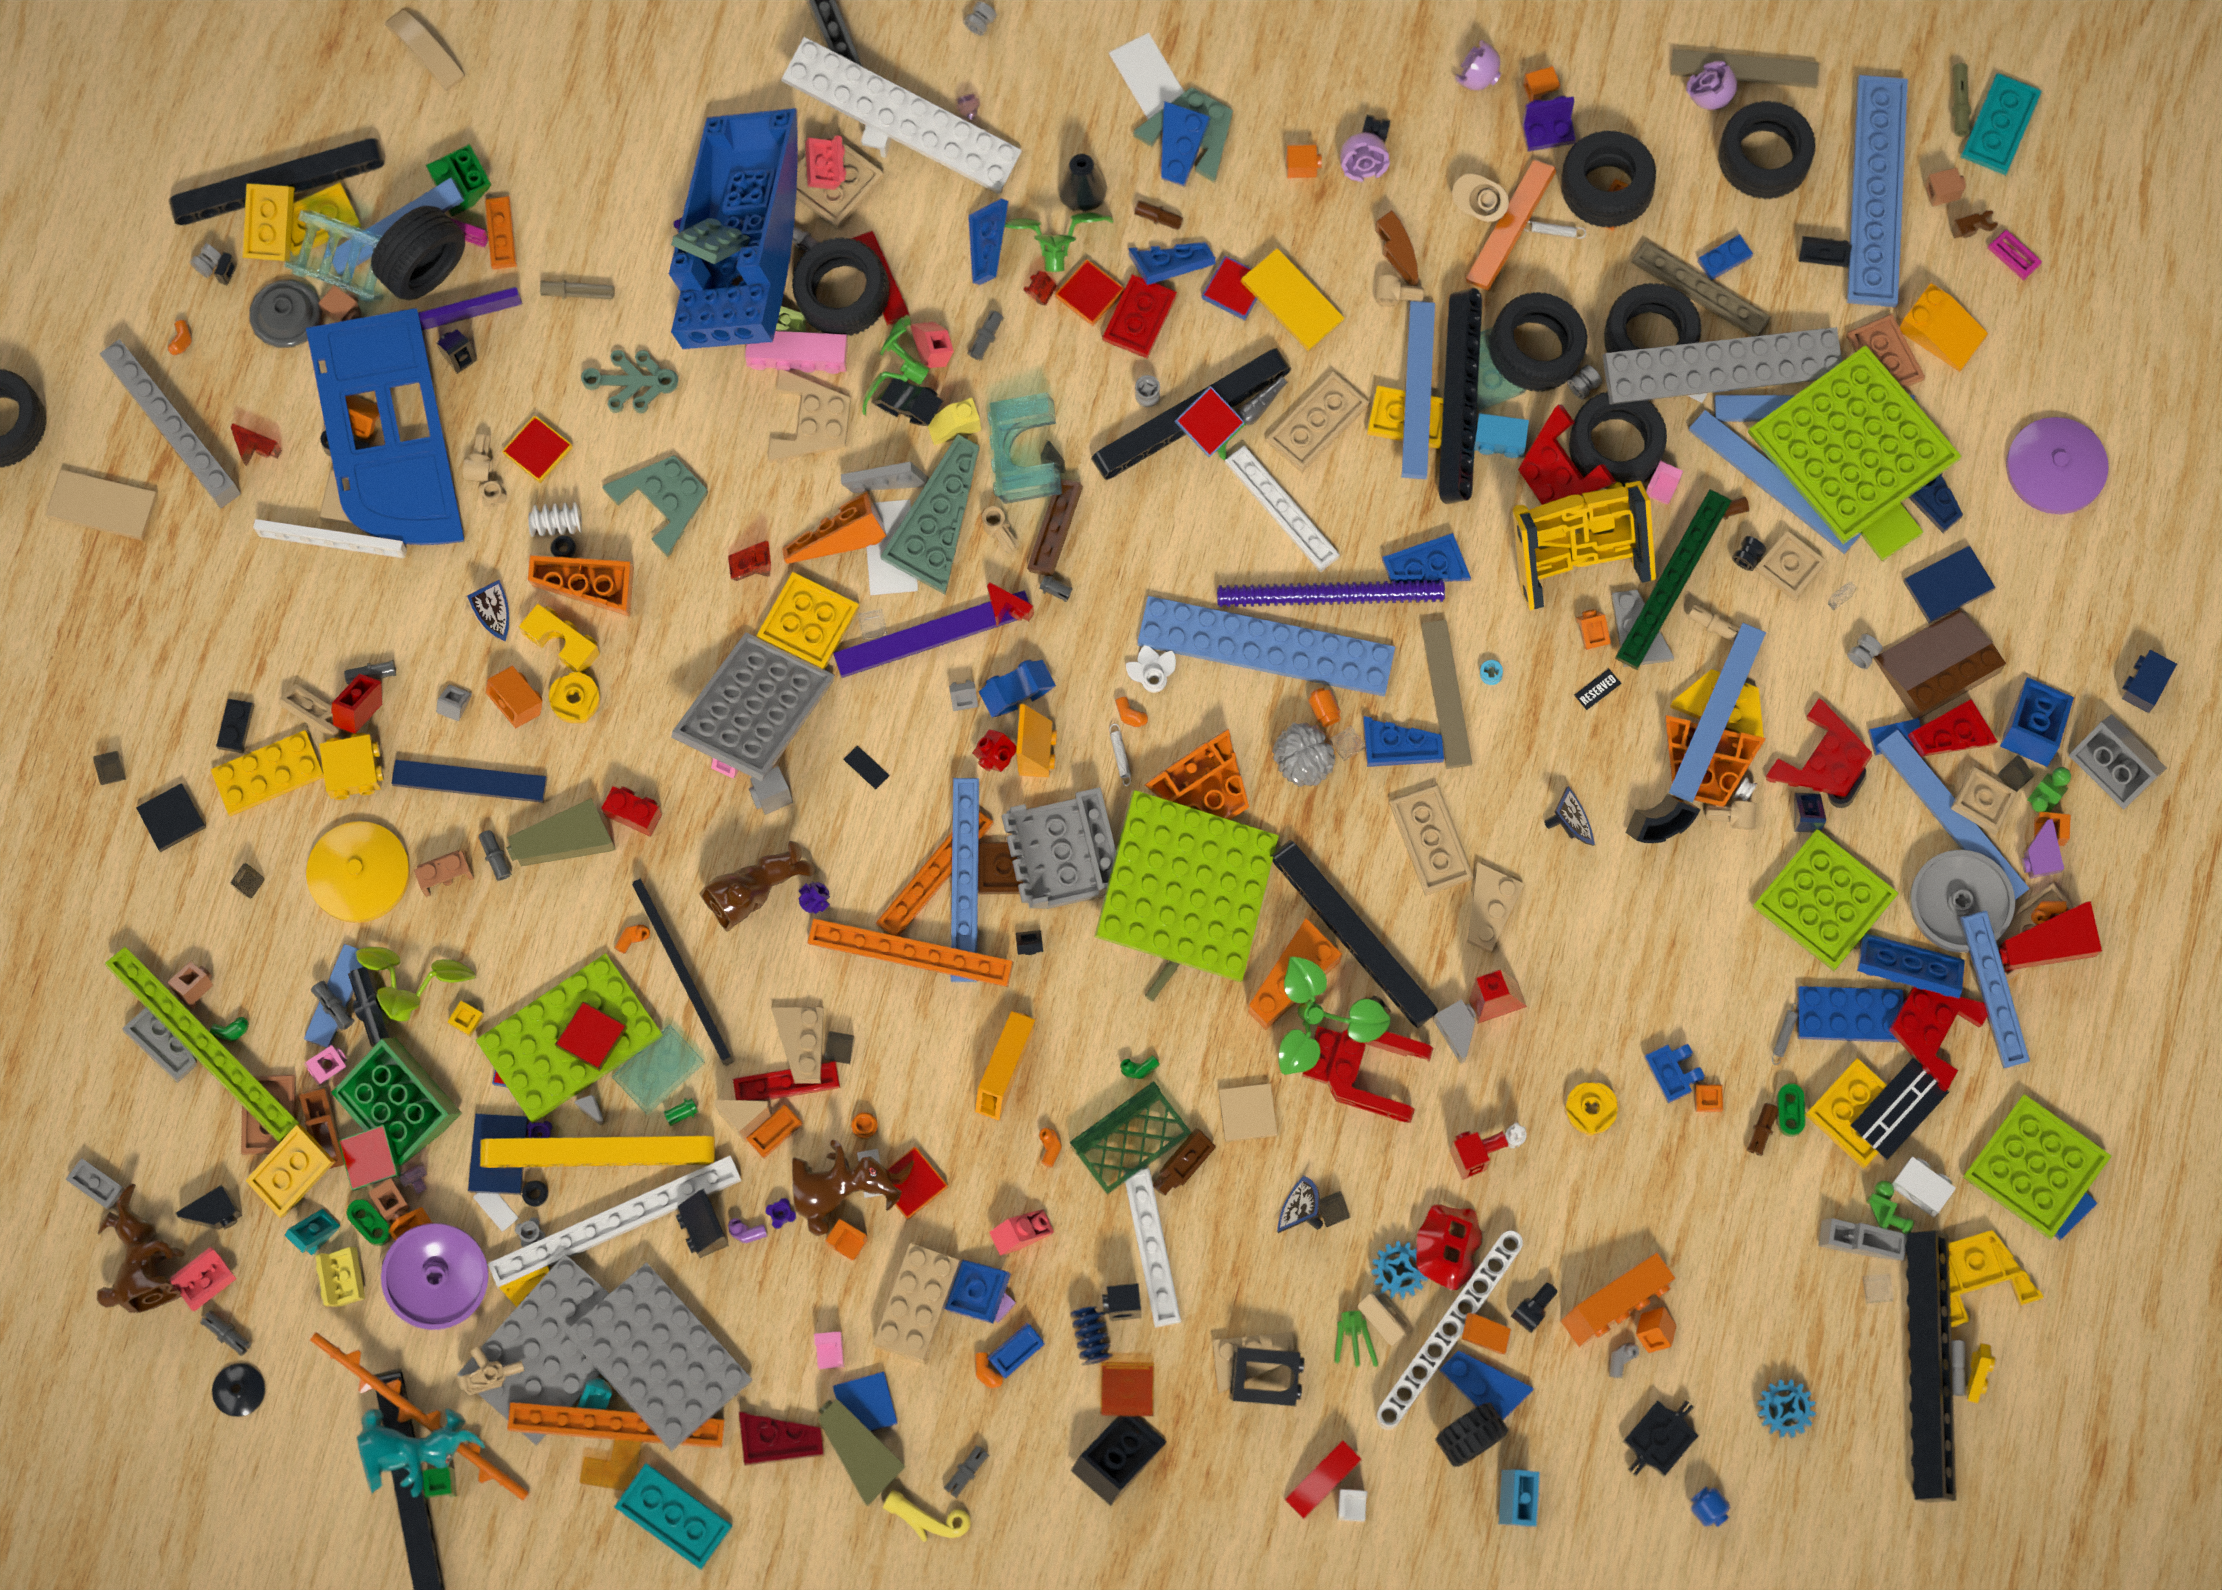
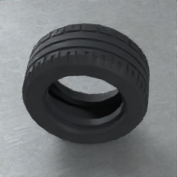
M1761 101L1746 105L1744 108L1739 109L1726 124L1718 154L1721 171L1736 190H1740L1741 193H1745L1747 196L1757 197V199H1773V197L1779 198L1790 194V192H1793L1802 184L1811 167L1816 146L1813 129L1801 113L1781 102ZM1755 132H1773L1784 138L1790 146L1793 157L1783 167L1775 169L1760 168L1751 163L1744 155L1741 142L1744 138Z
M427 205L415 208L398 219L381 237L372 254V272L397 298L404 300L420 298L440 285L457 266L465 250L464 232L438 207Z
M844 237L824 240L822 243L819 242L817 245L812 246V249H808V252H805L797 263L793 273L794 278L792 279L794 298L808 323L816 328V330L821 331V333L847 336L859 334V332H863L865 329L873 326L879 320V317L883 315L882 313L888 305V296L890 295L886 271L875 252L860 241L850 238L844 239ZM842 266L854 267L866 275L867 281L864 292L851 305L842 308H832L817 301L816 291L818 283L832 269Z
M1645 283L1626 290L1615 300L1609 312L1604 330V346L1607 353L1639 350L1640 348L1636 347L1629 339L1626 325L1637 315L1651 312L1661 314L1671 320L1678 332L1679 341L1676 345L1699 343L1701 319L1693 302L1684 293H1681L1680 290H1676V288L1669 285L1665 286V284Z
M1532 292L1531 294L1525 293V295L1522 294L1519 297H1515L1503 307L1491 330L1489 354L1491 355L1492 363L1496 366L1495 368L1499 371V374L1503 375L1504 379H1507L1508 382L1513 383V385L1519 388L1539 392L1560 387L1573 376L1585 355L1588 344L1585 323H1583L1584 321L1580 314L1577 313V310L1558 296ZM1526 323H1539L1549 327L1558 336L1562 344V354L1550 361H1537L1527 357L1518 348L1514 340V329Z
M0 369V398H9L16 401L19 405V417L14 427L5 435L0 436L1 468L11 466V464L14 465L16 462H20L32 454L31 452L36 449L35 447L42 440L46 425L45 410L35 391L23 377L5 369Z
M1608 391L1590 398L1575 416V423L1572 425L1569 438L1570 456L1581 475L1586 477L1596 467L1604 464L1615 481L1620 482L1623 487H1625L1626 483L1646 482V479L1648 480L1655 473L1662 460L1667 442L1666 424L1657 407H1654L1655 405L1650 403L1649 400L1610 404ZM1610 419L1624 420L1633 424L1640 431L1644 440V450L1633 459L1613 461L1602 456L1595 449L1591 440L1592 430L1600 423Z

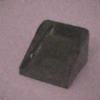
M1047 440L1041 453V464L1064 473L1065 460L1051 442Z
M118 751L93 756L100 785L126 780L122 756Z
M2019 754L1997 775L2016 792L2034 777Z
M243 863L230 884L236 891L251 899L265 879L250 865Z
M828 1031L824 1060L850 1064L855 1037L849 1034Z
M1341 1191L1320 1199L1319 1212L1326 1228L1351 1218Z

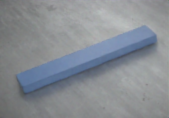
M450 178L327 254L337 273L343 275L371 258L381 237L406 213L420 206L427 205L438 207L445 213L465 199L455 180Z
M1987 910L1960 917L2002 1067L2008 1068L2030 1062Z

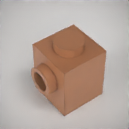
M1957 167L1928 176L1925 188L1932 207L1961 199L1966 189V182L1963 175L1959 174Z
M335 285L318 303L322 312L335 322L358 319L361 312L357 303L359 300L349 291L344 293Z

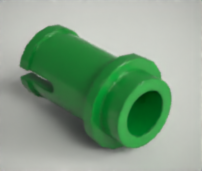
M685 1098L683 1103L663 1112L669 1125L673 1126V1124L689 1116L695 1117L694 1114L699 1111L692 1098L689 1100Z

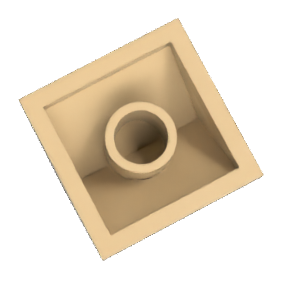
M715 1100V1106L719 1115L744 1142L752 1132L772 1116V1111L767 1101Z

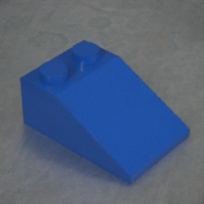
M2027 677L2005 728L2000 747L2048 767L2060 747L2074 697Z

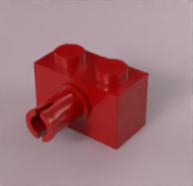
M1466 1131L1455 1137L1456 1140L1453 1141L1450 1153L1461 1179L1464 1180L1486 1171L1490 1162L1488 1154L1504 1147L1506 1148L1509 1145L1503 1131L1481 1140L1478 1131L1472 1134L1470 1131Z

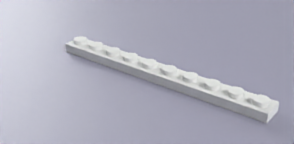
M730 1155L488 1263V1266L498 1289H500L499 1287L547 1265L550 1267L556 1264L565 1254L570 1258L678 1210L677 1206L701 1189H704L707 1196L742 1180Z

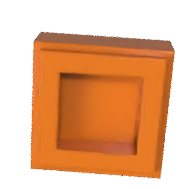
M1696 1084V1112L1723 1111L1722 1085Z

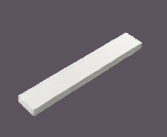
M1245 445L1225 460V464L1319 572H1322L1340 558V554Z
M255 519L253 526L258 536L397 558H405L407 551L403 541L258 519Z
M1145 1168L1125 1172L1124 1179L1155 1328L1181 1323L1150 1169Z

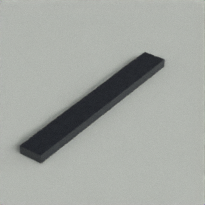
M641 878L633 881L634 890L723 1065L727 1066L733 1063L732 1057Z

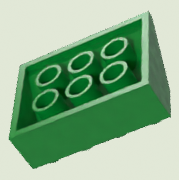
M382 1038L331 1092L364 1131L388 1124L399 1167L403 1166L441 1135L462 1114L397 1038Z

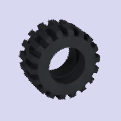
M1491 1402L1483 1403L1444 1428L1435 1440L1451 1465L1459 1467L1503 1439L1509 1429Z

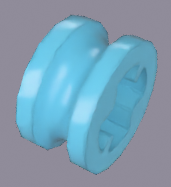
M1488 660L1481 665L1480 678L1485 684L1495 685L1501 681L1503 667L1499 662ZM1489 667H1493L1498 675L1494 674V677H1488V673L1484 671H1489Z

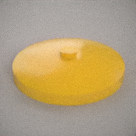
M349 822L328 831L316 843L307 862V885L315 902L330 916L350 923L368 922L384 916L400 902L409 884L410 862L405 848L399 839L388 829L371 822Z

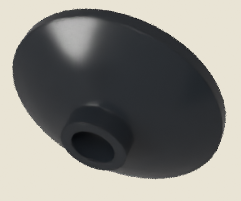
M233 1364L224 1368L216 1376L212 1385V1398L215 1405L221 1412L232 1417H243L251 1414L261 1405L265 1396V1382L262 1375L254 1367L247 1364ZM236 1384H240V1392L236 1394L233 1393V1386Z

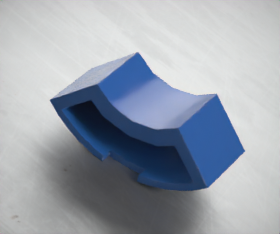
M1029 659L1020 663L1017 669L1001 677L997 675L989 678L986 681V685L979 691V694L993 718L1017 710L1018 707L1016 705L1031 698L1032 702L1052 690L1056 684L1043 660L1031 661Z

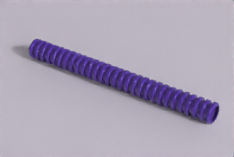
M1408 580L1407 583H1404V581L1396 583V581H1392V583L1384 581V584H1380V581H1376V584L1368 581V584H1364V582L1348 584V582H1345L1341 585L1340 582H1337L1336 585H1333L1332 582H1329V585H1325L1324 582H1321V585H1317V583H1313V585L1297 583V586H1293V583H1289V586H1285V583H1282L1281 586L1277 584L1273 586L1258 584V586L1254 587V584H1250V587H1246V584H1242V587H1238V584H1235L1234 587H1230V585H1226V587L1218 585L1217 604L1219 607H1223V605H1227V607L1235 605V607H1238L1239 604H1242L1243 607H1246V604H1250L1251 607H1254V604H1258V606H1262V604L1278 606V603H1282V606H1286V603H1290V606L1297 603L1299 606L1302 603L1317 605L1320 602L1321 605H1325V602H1329V605L1337 602V605H1340L1341 602H1345V604H1349V602L1364 604L1365 601H1368L1369 604H1372L1373 601H1376L1377 604H1380V601H1384L1386 604L1388 601L1404 603L1407 600L1408 603H1412V600H1415L1416 603H1419L1420 600L1427 603L1428 600H1431V602L1436 600L1443 602L1445 600V583L1443 580H1439V582L1431 580L1428 583L1427 580H1423V583H1420L1419 580H1416L1415 583Z

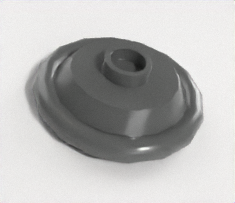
M278 280L266 285L255 295L249 308V323L254 334L265 344L277 348L295 347L308 340L306 328L319 326L322 320V310L318 304L320 300L317 294L304 283L295 280Z

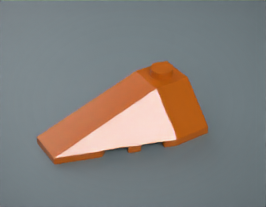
M865 492L839 507L841 512L832 519L826 517L820 521L821 524L816 531H807L784 547L782 551L786 564L862 549L869 545L880 543L886 537L885 527L869 493Z

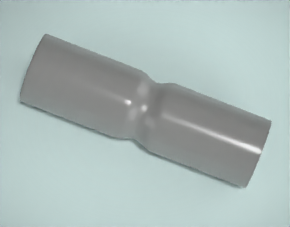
M1959 1340L1952 1341L1953 1396L1966 1395V1372L1964 1369L1966 1365V1342Z

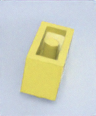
M973 398L950 404L934 416L929 426H927L934 445L953 440L958 434L963 437L981 431L980 418Z

